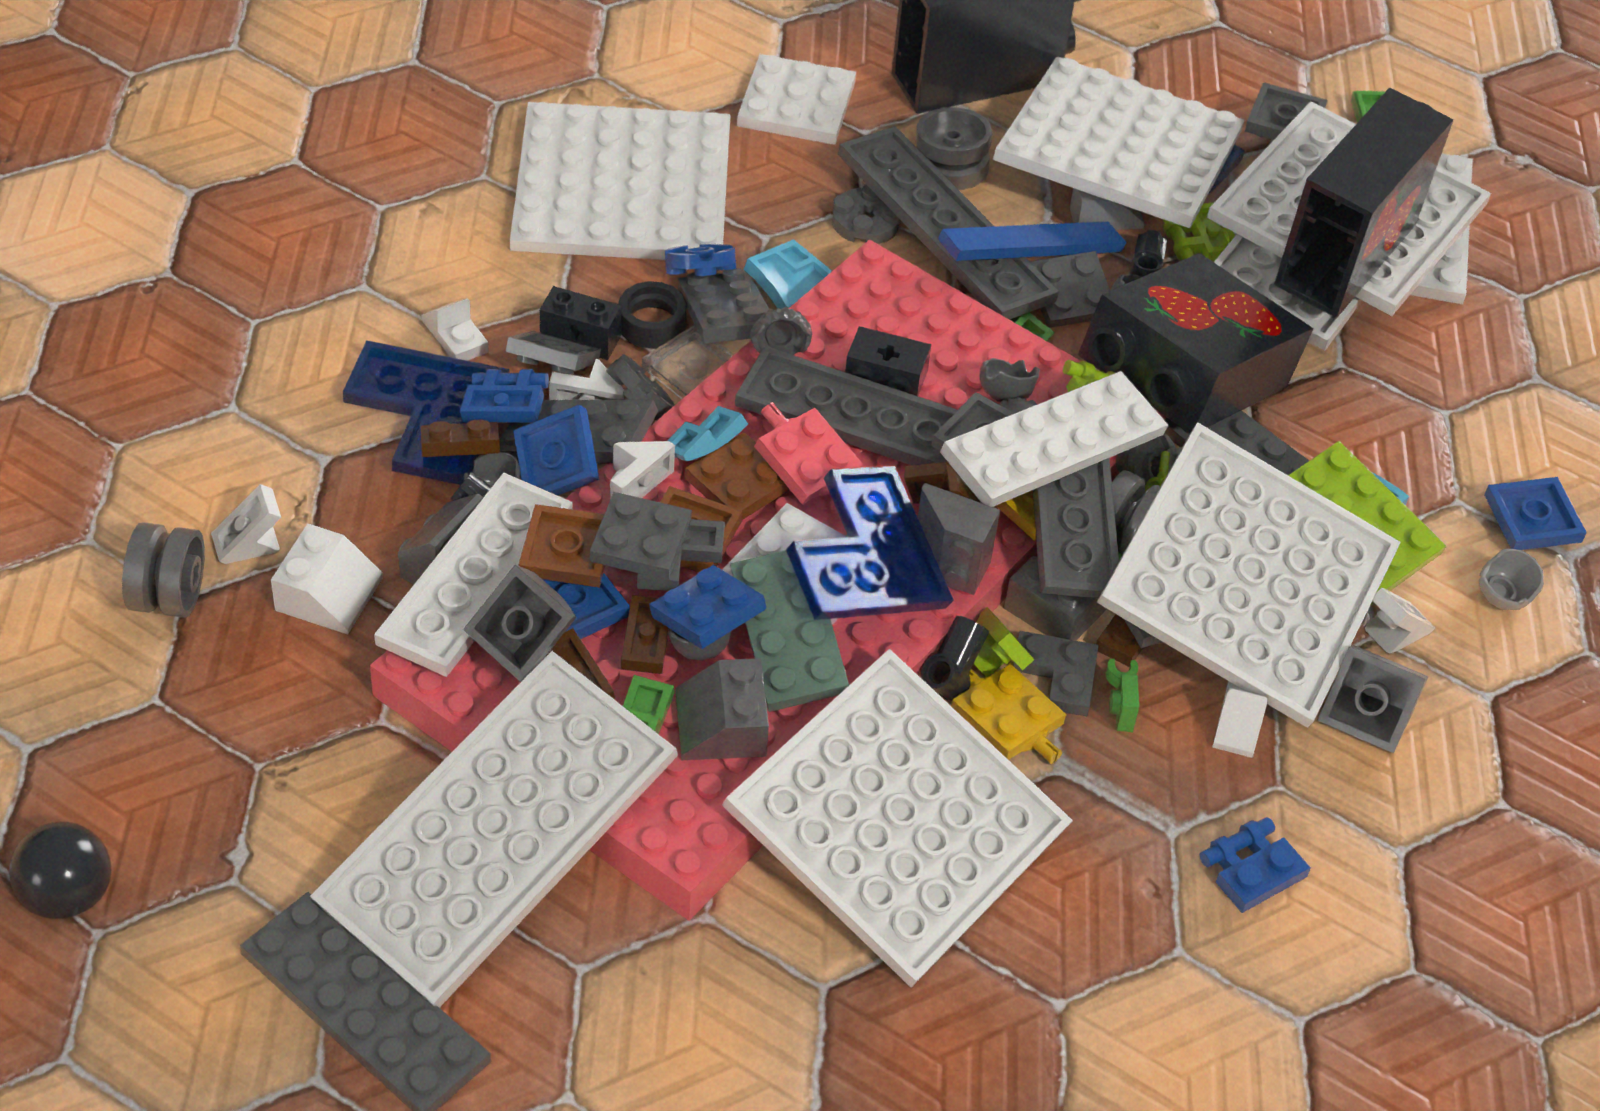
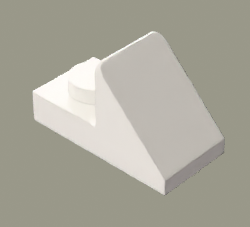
M468 298L421 315L423 323L456 365L489 352L488 341L471 321L470 301Z
M596 359L590 378L553 372L549 381V400H624V389L606 372L607 368L602 362Z
M670 441L615 443L613 445V468L616 473L610 480V500L613 492L643 498L674 472L675 445Z
M260 484L211 533L219 562L228 564L273 554L280 550L273 526L281 518L272 488Z
M1381 588L1372 600L1380 610L1365 627L1366 632L1389 654L1429 635L1435 629L1411 602L1384 588Z
M1228 681L1213 748L1252 758L1268 699L1265 696L1246 692Z

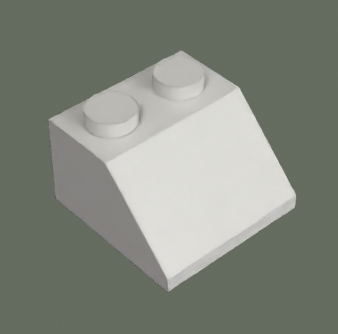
M307 524L271 579L275 611L348 635L383 579V572L344 535Z

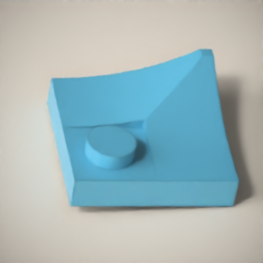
M794 239L748 258L743 269L763 288L775 306L780 309L784 307L790 308L832 272L830 268Z

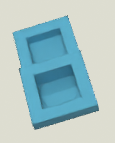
M718 406L700 426L685 422L667 441L675 445L676 458L690 461L719 449L738 435L748 423L741 413Z

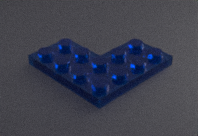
M366 340L343 390V402L411 416L392 458V471L461 485L464 482V474H470L473 471L474 460L479 454L422 457L421 426L430 425L438 421L450 424L469 423L463 422L460 409L467 386L472 385L473 373H486L488 369H500L502 373H510V369Z
M896 467L830 469L825 475L824 481L848 537L793 541L786 549L814 620L946 609L954 601Z

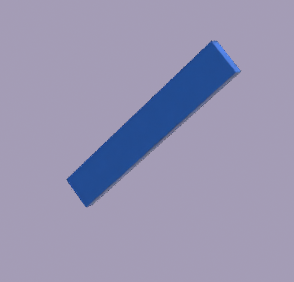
M1108 221L942 229L938 237L940 243L955 261L1074 255L1096 251V253L1122 252L1126 241Z

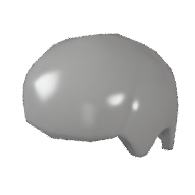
M1509 548L1501 550L1484 565L1478 580L1480 590L1488 602L1501 610H1520L1526 607L1541 592L1544 585L1543 570L1536 559L1523 550Z

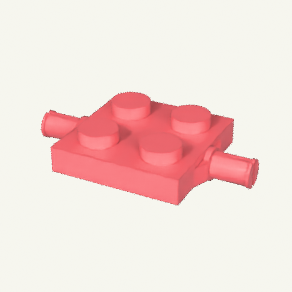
M773 402L770 405H766L762 409L761 414L774 427V430L758 438L754 446L755 449L802 505L815 497L831 495L843 512L847 509L849 510L856 503V500L842 484L845 480L858 474L863 463L816 408L796 418L786 419Z

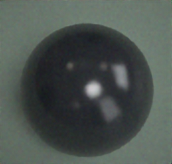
M71 822L48 823L28 833L17 845L10 862V884L18 901L35 915L50 919L76 916L92 908L106 893L111 879L110 856L101 839L88 828Z

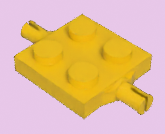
M1011 664L985 678H980L972 669L970 670L971 683L969 690L954 698L951 707L1008 760L1020 752L1035 749L1049 764L1056 762L1061 757L1062 751L1050 742L1047 737L1051 732L1064 725L1066 713Z

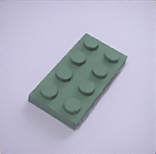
M810 545L730 563L732 576L761 593L765 598L767 609L746 621L745 625L754 659L761 658L768 711L772 712L838 696L849 686V682Z

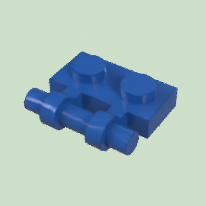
M488 369L486 373H473L472 385L467 386L460 409L463 422L477 419L489 422L518 423L538 421L544 399L542 388H548L549 385L548 373H534L533 369H521L519 373H502L500 369Z
M1265 817L1258 822L1251 820L1241 825L1239 832L1228 838L1221 836L1210 843V848L1199 854L1200 860L1205 867L1208 868L1219 863L1224 869L1218 873L1216 883L1241 913L1308 877L1311 869L1284 837L1272 844L1265 838L1275 831L1274 822L1269 817ZM1248 847L1253 854L1241 860L1236 852Z

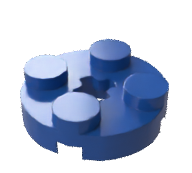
M700 244V247L688 249V245L666 249V274L687 273V269H695L696 276L715 275L716 270L736 269L735 247L733 248L732 245Z

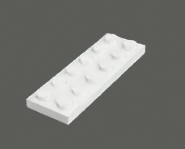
M1120 371L945 441L940 453L982 504L994 507L1160 437L1166 431L1168 424Z
M503 473L374 634L375 645L447 677L475 641L463 630L512 567L515 564L519 565L535 504L573 510V502Z

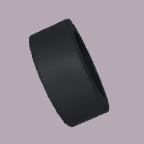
M647 281L626 289L619 298V305H622L621 334L631 344L642 348L658 349L670 346L684 334L686 329L687 302L683 294L675 287L663 282ZM644 308H660L668 311L672 317L660 322H645L637 319L632 314Z

